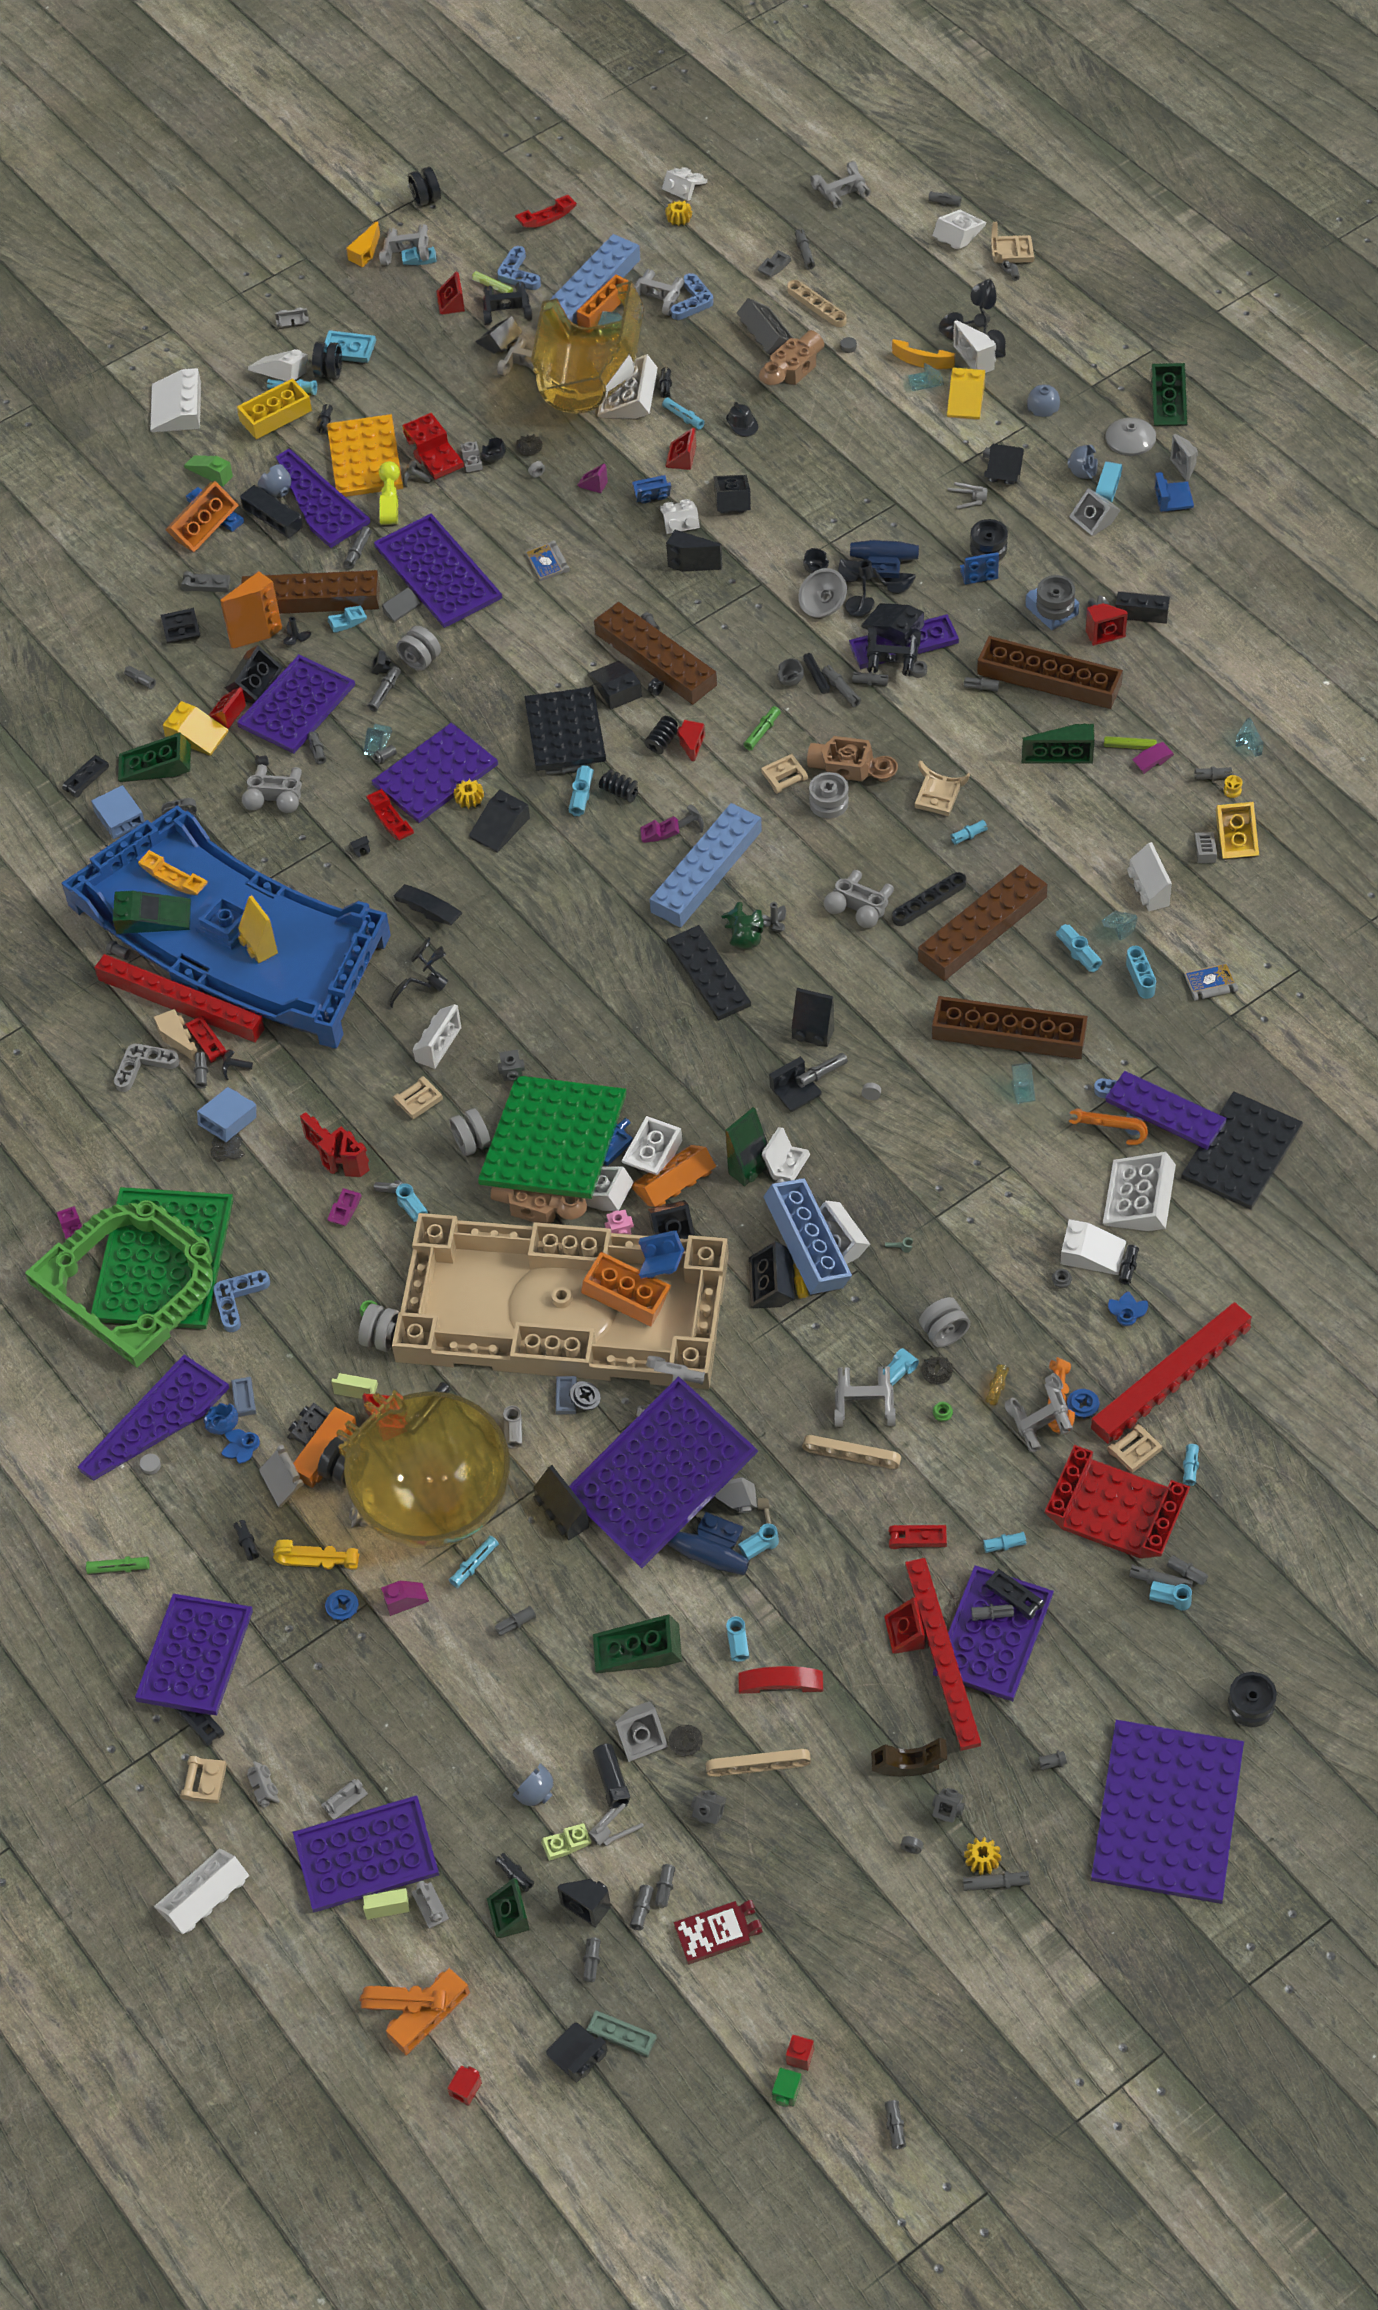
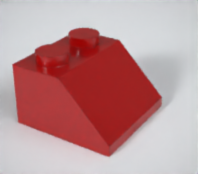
M1105 603L1087 607L1086 633L1092 645L1095 646L1126 637L1127 611Z

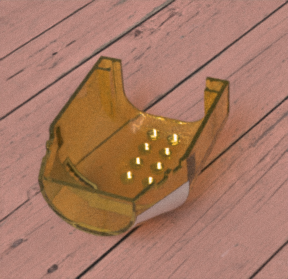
M632 281L616 285L618 297L624 306L622 320L594 327H581L568 319L557 298L542 301L531 361L537 377L536 381L539 392L552 407L573 414L590 412L599 407L631 379L634 373L644 316L643 302Z

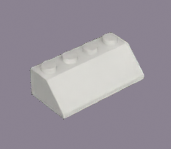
M219 1849L154 1907L175 1930L182 1934L190 1932L196 1926L195 1923L201 1918L207 1917L212 1912V1908L218 1903L224 1902L229 1897L230 1892L241 1887L245 1883V1879L249 1877V1874L234 1855Z

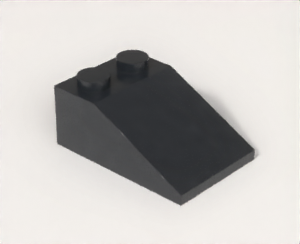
M747 475L713 476L717 512L729 513L730 511L744 513L747 510H751V490Z
M676 529L666 542L669 568L682 572L721 570L723 568L721 543Z
M880 603L861 624V627L866 630L869 627H876L877 635L906 647L911 642L912 633L923 628L924 611L911 605Z
M620 661L588 673L589 678L611 710L642 697L641 682L635 673Z
M500 789L487 803L469 837L498 853L530 819L529 805Z
M797 988L791 1027L792 1039L828 1047L834 1032V996Z

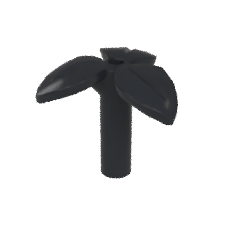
M290 617L286 632L291 637H286L283 643L285 645L296 644V639L303 642L312 633L309 631L299 633L295 617Z
M231 1049L226 1050L222 1064V1072L225 1079L229 1080L227 1076V1068L229 1066L252 1070L253 1062L233 1059L231 1057L235 1052Z

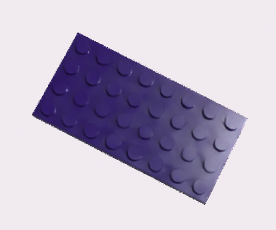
M432 513L374 542V547L444 628L502 599V593Z

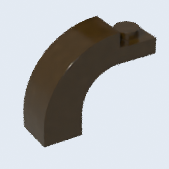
M938 1738L922 1747L914 1749H900L884 1744L871 1751L872 1771L896 1777L919 1776L939 1770V1764L947 1760L946 1740Z

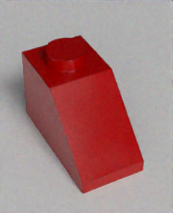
M684 720L682 726L678 727L677 736L679 737L681 747L691 761H695L705 737V725Z

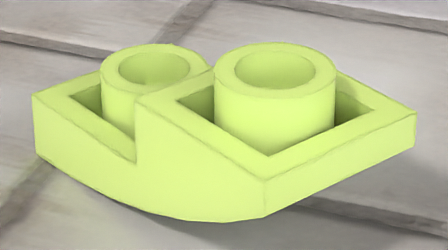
M584 1823L564 1828L563 1833L542 1839V1845L549 1861L571 1854L591 1844V1839Z

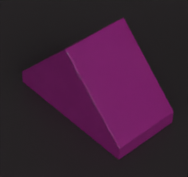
M603 463L585 473L578 486L602 493L608 483L606 465Z

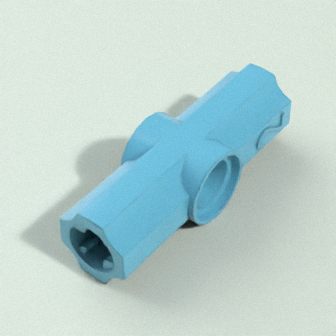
M582 765L578 768L576 779L572 784L573 792L569 813L573 814V816L580 817L585 812L593 776V769L589 768V766Z
M1064 924L1056 932V936L1071 951L1072 958L1079 960L1089 972L1097 971L1102 965V960L1088 946V940L1083 936H1079L1070 925Z

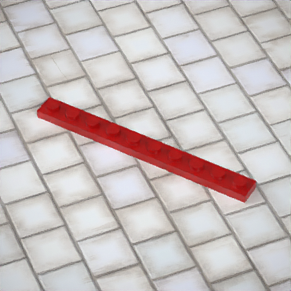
M926 1558L905 1562L906 1571L914 1597L917 1600L921 1621L960 1751L980 1747V1736Z

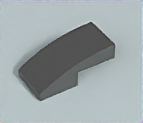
M778 250L771 259L766 258L758 268V271L773 277L791 262V257Z

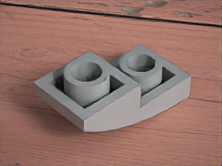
M477 441L460 444L466 472L483 470Z

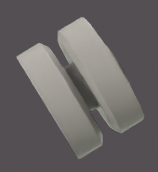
M413 626L396 645L397 652L402 660L413 669L420 671L425 670L441 652V646L436 637L422 626Z
M826 772L812 779L809 785V804L815 815L831 819L844 814L849 804V787L845 778L837 773Z
M475 1108L465 1111L464 1118L460 1115L449 1118L451 1131L464 1156L467 1157L474 1154L476 1146L481 1150L491 1146V1139L486 1125Z
M950 1297L934 1302L919 1318L920 1326L928 1334L929 1339L936 1347H945L959 1340L968 1331L971 1322L967 1315L961 1311L957 1301Z
M370 1304L361 1320L358 1336L359 1344L369 1348L375 1345L377 1350L389 1352L392 1349L399 1311L387 1308L384 1311L382 1306Z

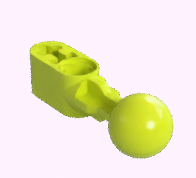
M390 461L383 463L379 468V477L384 481L382 495H380L381 525L398 524V496L394 482L399 478L400 469L397 464Z

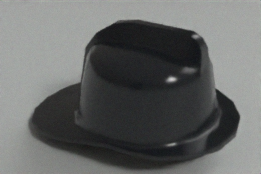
M735 402L726 417L727 422L733 431L740 436L748 437L754 435L758 431L759 425L747 405Z

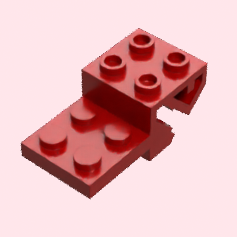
M432 413L402 425L408 444H415L417 447L413 453L414 457L420 464L423 463L434 479L464 467V462L448 442L447 432Z
M306 1112L300 1116L305 1138L319 1151L322 1165L331 1174L337 1172L339 1164H343L345 1176L362 1177L370 1171L366 1147L363 1143H358L349 1130L346 1131L341 1126L330 1134L326 1128H322L319 1125L318 1120L314 1116L311 1117Z

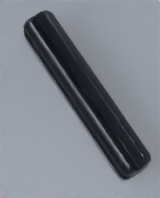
M811 653L804 654L803 660L822 694L828 693L830 687Z

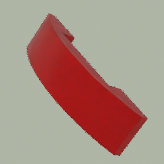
M565 195L555 199V205L535 213L527 210L515 215V218L524 227H540L564 217L577 206V203L569 195Z
M382 789L366 796L374 813L392 837L399 841L414 834V830L406 820L403 821Z
M773 1666L739 1672V1694L760 1693V1690L802 1689V1692H823V1671L796 1666Z

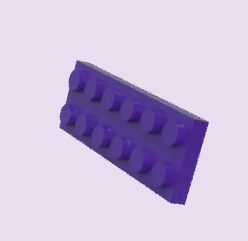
M948 614L924 620V626L920 630L921 640L918 654L959 643V637ZM868 635L849 640V646L860 669L868 667ZM879 635L876 636V644L900 646Z
M1127 1071L1122 1073L1106 1096L1107 1103L1204 1149L1209 1148L1226 1123L1225 1117Z

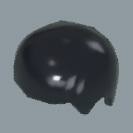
M498 437L489 439L488 445L482 446V458L488 462L501 460L506 453L504 441Z
M819 548L808 549L803 559V566L806 571L813 573L819 569L828 568L829 560H827L826 552Z

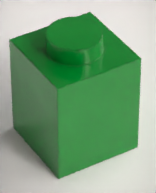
M780 2067L772 2090V2100L783 2107H788V2105L794 2107L802 2083V2074Z

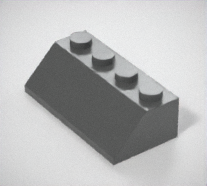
M747 298L737 312L741 318L740 321L748 327L747 330L756 337L755 340L764 347L763 350L769 355L773 354L787 340L794 338L773 311L764 304Z

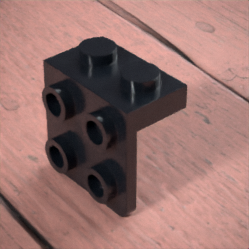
M992 444L988 467L985 470L984 477H987L988 481L998 482V479L1005 480V484L1014 485L1015 482H1019L1024 449L1021 447Z
M575 2022L547 2049L546 2054L548 2058L577 2083L581 2078L586 2077L591 2068L606 2056L608 2050L606 2041L600 2036L595 2039L579 2023Z

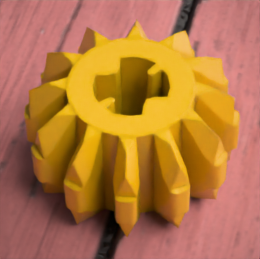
M673 201L668 204L665 210L667 220L672 225H685L692 218L691 206L686 201Z
M470 779L466 782L462 780L461 784H456V789H454L456 803L460 804L461 808L465 806L468 809L470 806L476 808V805L481 804L482 799H484V791L481 784H478L477 780L471 782Z
M985 1836L982 1838V1842L975 1838L974 1844L968 1843V1850L964 1852V1857L967 1858L965 1864L971 1866L972 1873L978 1869L980 1875H983L985 1870L991 1874L992 1868L997 1869L999 1867L998 1862L1001 1861V1855L998 1853L1000 1848L999 1846H994L993 1840L987 1843Z

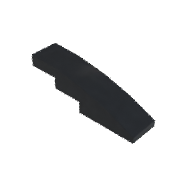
M406 884L393 895L397 902L408 904L411 910L423 913L426 919L451 926L462 915L459 909L444 900Z

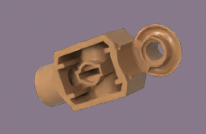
M809 330L800 339L790 338L770 356V362L766 363L760 370V381L767 385H776L783 381L796 385L816 367V354L824 348L822 337L817 332Z
M834 736L826 744L811 743L808 749L807 765L809 768L824 769L826 772L837 773L847 780L863 781L868 776H872L881 782H887L898 770V764L892 757L880 756L873 758L869 740Z
M492 1187L491 1199L509 1204L511 1216L535 1223L551 1224L556 1218V1212L565 1219H577L587 1209L585 1198Z

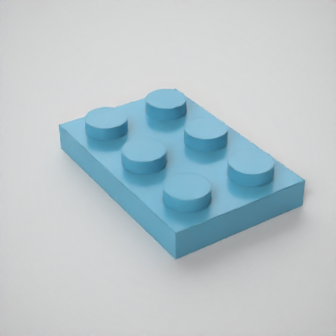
M329 330L325 342L327 346L330 342L340 343L342 360L368 363L376 343V336Z

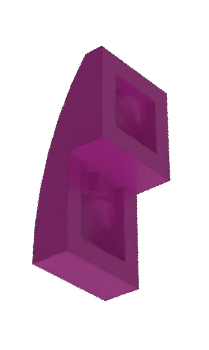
M1161 742L1146 749L1132 760L1145 774L1157 763L1161 766L1174 754L1164 742Z
M675 816L661 823L654 820L640 827L643 843L660 841L679 834L678 819Z
M343 1188L337 1203H334L327 1221L346 1226L353 1216L362 1195Z
M75 1206L56 1212L66 1239L82 1227Z

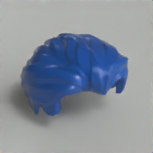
M219 1403L215 1407H210L208 1414L204 1417L205 1429L210 1433L218 1435L233 1430L238 1423V1413L234 1405Z

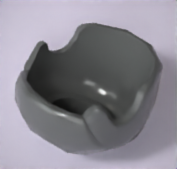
M786 659L778 665L779 673H777L781 684L793 686L802 680L804 670L798 659Z

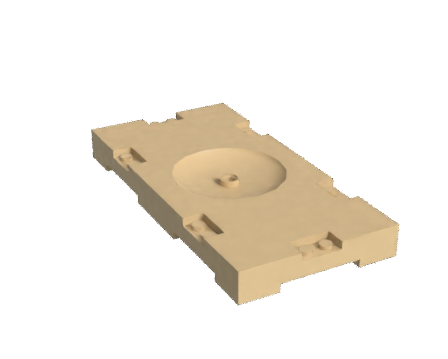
M419 1213L401 1312L398 1313L392 1343L395 1362L454 1367L455 1363L492 1366L493 1371L549 1376H576V1378L611 1381V1377L650 1380L652 1385L669 1386L673 1381L674 1375L657 1372L653 1368L646 1366L648 1356H657L665 1359L666 1362L685 1365L688 1367L687 1369L705 1372L703 1385L689 1381L685 1382L691 1388L709 1389L717 1340L720 1306L722 1305L729 1256L728 1239L688 1235V1239H680L684 1252L677 1270L672 1274L655 1276V1278L671 1285V1288L659 1315L650 1327L581 1293L583 1280L600 1252L641 1271L645 1256L639 1245V1240L647 1236L611 1233V1229L535 1222L533 1226L460 1221L457 1219V1216Z

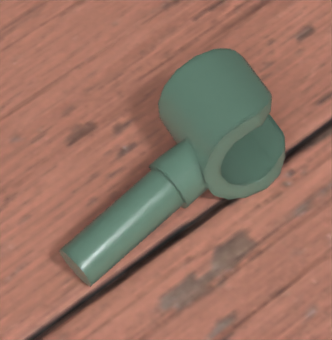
M906 1237L903 1239V1242H885V1247L901 1248L903 1252L908 1253L912 1250V1246L908 1245L913 1243V1239Z

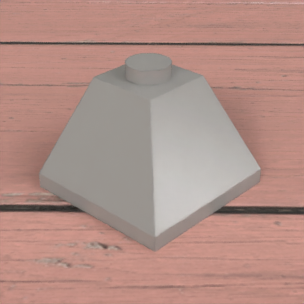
M1174 434L1172 436L1170 460L1184 479L1188 481L1196 465L1198 450L1189 440Z
M1088 488L1069 517L1094 536L1110 526L1121 510L1112 502Z
M742 1477L731 1479L715 1495L716 1498L732 1509L739 1511V1513H749L752 1511L751 1509L758 1508L754 1483Z
M650 1701L630 1708L615 1722L628 1762L668 1747L656 1709Z

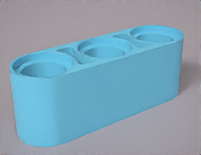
M1106 461L1099 479L1096 493L1110 502H1113L1122 473V464Z
M1131 946L1127 950V968L1138 994L1145 999L1152 998L1155 994L1156 978L1144 950L1139 946Z

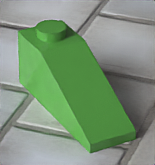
M194 455L184 465V468L212 482L216 481L222 487L233 477L230 462L218 456Z

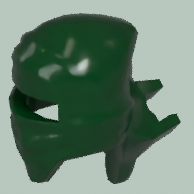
M737 902L734 909L721 916L722 919L727 918L729 921L725 928L732 929V937L729 943L739 949H752L761 942V934L764 927L762 911L756 909L752 915H746L742 911V902Z

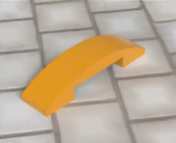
M892 340V354L906 363L929 369H949L955 366V353L939 350L938 354L910 348L909 342Z
M150 850L138 862L153 877L167 886L186 894L198 895L208 883L207 880L194 873L190 876L165 863L162 856Z

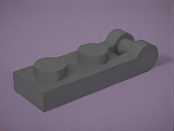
M186 571L183 574L181 589L185 591L228 592L231 578L230 575L193 574Z

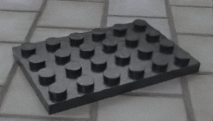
M594 687L524 696L536 771L606 762Z
M1233 1091L1219 1114L1226 1118V1123L1208 1149L1198 1147L1183 1171L1181 1179L1252 1210L1302 1128L1303 1122Z

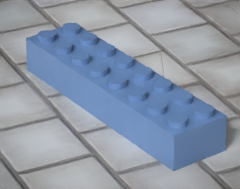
M613 234L540 309L542 325L568 336L578 326L576 311L612 277L618 275L624 278L640 261V246Z
M730 803L650 898L651 913L681 928L762 832L761 817Z

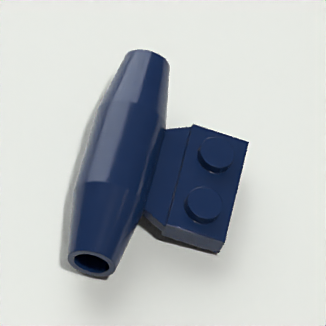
M884 540L851 542L850 556L870 560L872 568H876V571L882 578H899L900 561L918 559L919 545Z
M705 1512L698 1526V1535L679 1531L667 1544L689 1559L720 1571L745 1575L750 1563L749 1559L731 1549L736 1546L743 1532V1526Z

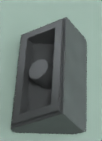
M406 588L385 602L382 607L383 613L395 622L421 604L413 592Z

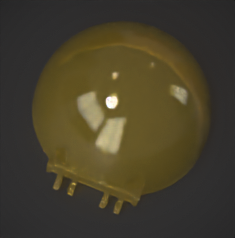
M394 1390L392 1395L386 1399L376 1392L373 1398L381 1406L378 1408L367 1401L364 1406L372 1415L359 1428L348 1420L344 1425L353 1433L351 1436L340 1429L336 1432L337 1436L344 1442L338 1447L340 1454L345 1457V1482L355 1509L374 1531L396 1544L415 1549H437L462 1542L477 1533L488 1523L504 1498L510 1474V1456L505 1436L496 1421L483 1408L461 1396L430 1391L402 1396Z

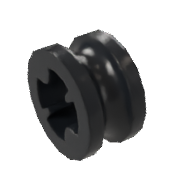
M657 678L652 679L648 685V692L658 696L663 690L664 683Z

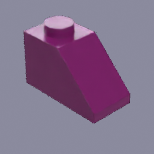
M400 1580L381 1587L390 1616L429 1602L424 1586L420 1582Z

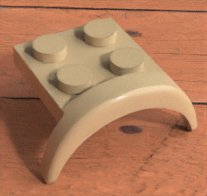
M993 222L991 250L995 263H1002L1005 260L1011 263L1034 262L1031 235L998 236V224Z
M919 761L918 766L925 779L916 799L915 808L949 816L959 790L967 783L970 773L959 778L946 777L933 772L923 761Z

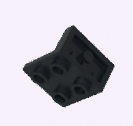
M801 1056L769 1074L770 1088L790 1112L797 1110L822 1095V1091L814 1082L804 1087L798 1085L796 1081L797 1076L805 1073V1061Z

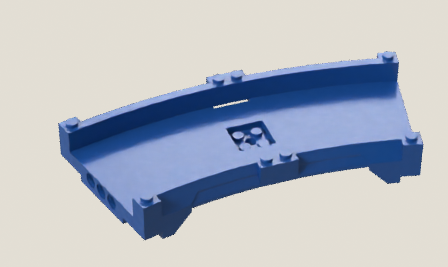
M178 805L152 823L146 820L89 858V865L61 883L70 908L78 915L85 912L101 927L112 933L126 945L168 971L172 981L205 994L209 993L225 1002L258 1014L263 1018L317 1035L320 1045L337 1049L344 1035L341 1020L376 947L385 949L391 936L387 913L370 909L369 904L360 901L341 909L304 895L267 877L210 841L209 836L195 816L188 810L185 812ZM150 850L162 856L165 863L190 876L194 873L207 880L208 883L198 895L186 894L162 883L145 871L138 862ZM116 891H140L191 898L190 930L117 934L113 924L114 893ZM251 895L270 919L278 954L261 963H258L255 958L250 957L246 945L242 946L238 939V936H240L238 927L248 897ZM184 956L196 962L197 964L209 969V971L206 972L180 957Z

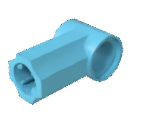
M401 1184L397 1187V1203L400 1207L404 1208L413 1222L417 1221L419 1213L428 1214L427 1209L414 1194L411 1185Z
M904 1348L894 1355L892 1362L887 1366L890 1367V1384L892 1386L906 1373L911 1374L919 1364V1360Z
M764 1524L760 1527L759 1532L739 1543L738 1547L743 1556L750 1560L766 1549L775 1548L779 1543L777 1528L773 1524ZM767 1535H773L771 1538H765Z
M1153 1581L1149 1600L1174 1605L1178 1610H1187L1191 1606L1192 1591L1185 1584L1174 1586ZM1179 1596H1186L1187 1598H1185V1599H1180V1598H1178V1597H1179Z
M731 1617L726 1625L731 1660L736 1662L745 1661L750 1658L745 1622L740 1617ZM733 1627L741 1628V1630L737 1632H734L731 1629Z

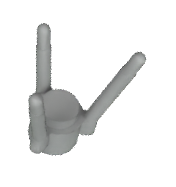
M954 482L955 486L968 489L947 488L948 491L972 493V499L976 500L956 507L957 509L982 505V501L987 500V488Z
M623 1803L616 1810L615 1808L610 1809L600 1822L591 1829L589 1835L598 1846L602 1843L607 1846L612 1841L644 1827V1824H638L609 1837L611 1831L607 1825L625 1808Z

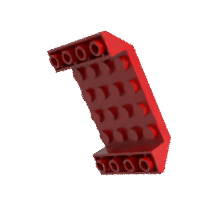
M1074 1445L1044 1513L1064 1531L1140 1559L1160 1557L1164 1552L1189 1493L1190 1486L1173 1480L1170 1481L1168 1487L1095 1461L1093 1460V1451Z

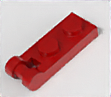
M202 1016L185 1024L210 1063L216 1061V1058L219 1056H224L226 1052L225 1047Z
M892 1525L889 1527V1535L891 1536L889 1548L899 1549L901 1547H947L946 1525ZM899 1535H905V1538H899Z

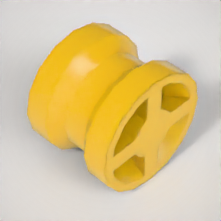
M1236 775L1228 776L1224 781V794L1229 798L1239 797L1242 792V779Z

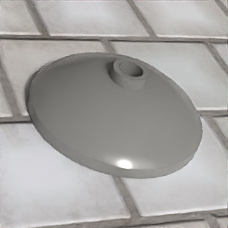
M1128 417L1113 422L1106 431L1108 446L1113 451L1126 456L1144 454L1154 446L1156 441L1154 428L1148 422L1139 418Z
M830 568L819 569L811 573L804 580L799 591V603L802 610L814 618H824L835 613L846 598L847 585L844 577L836 570Z

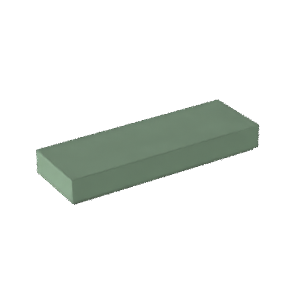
M595 2010L586 2030L591 2035L600 2036L608 2042L645 2057L649 2056L657 2038L656 2034Z

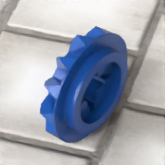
M1078 1389L1069 1395L1067 1406L1075 1412V1417L1080 1416L1085 1419L1088 1416L1093 1417L1094 1413L1098 1412L1100 1402L1098 1396L1093 1391ZM1087 1399V1406L1080 1409V1403Z
M349 1590L333 1592L327 1598L325 1604L327 1614L334 1620L339 1619L341 1621L347 1618L351 1619L352 1615L357 1613L359 1606L356 1595ZM338 1601H340L342 1604H346V1610L339 1608Z

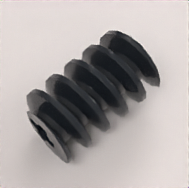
M662 716L646 740H644L645 746L656 754H662L677 734V721L670 716Z
M613 769L603 774L599 781L600 789L615 794L617 797H621L628 802H633L638 794V781L634 780L632 782L630 777L626 779L624 774L620 776V773H614Z

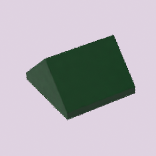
M513 1878L486 1898L496 1938H503L530 1930L518 1881L516 1878Z

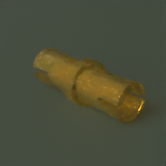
M997 1365L994 1378L990 1380V1389L985 1399L990 1405L998 1404L1000 1394L1005 1389V1380L1009 1372V1367L1005 1365Z

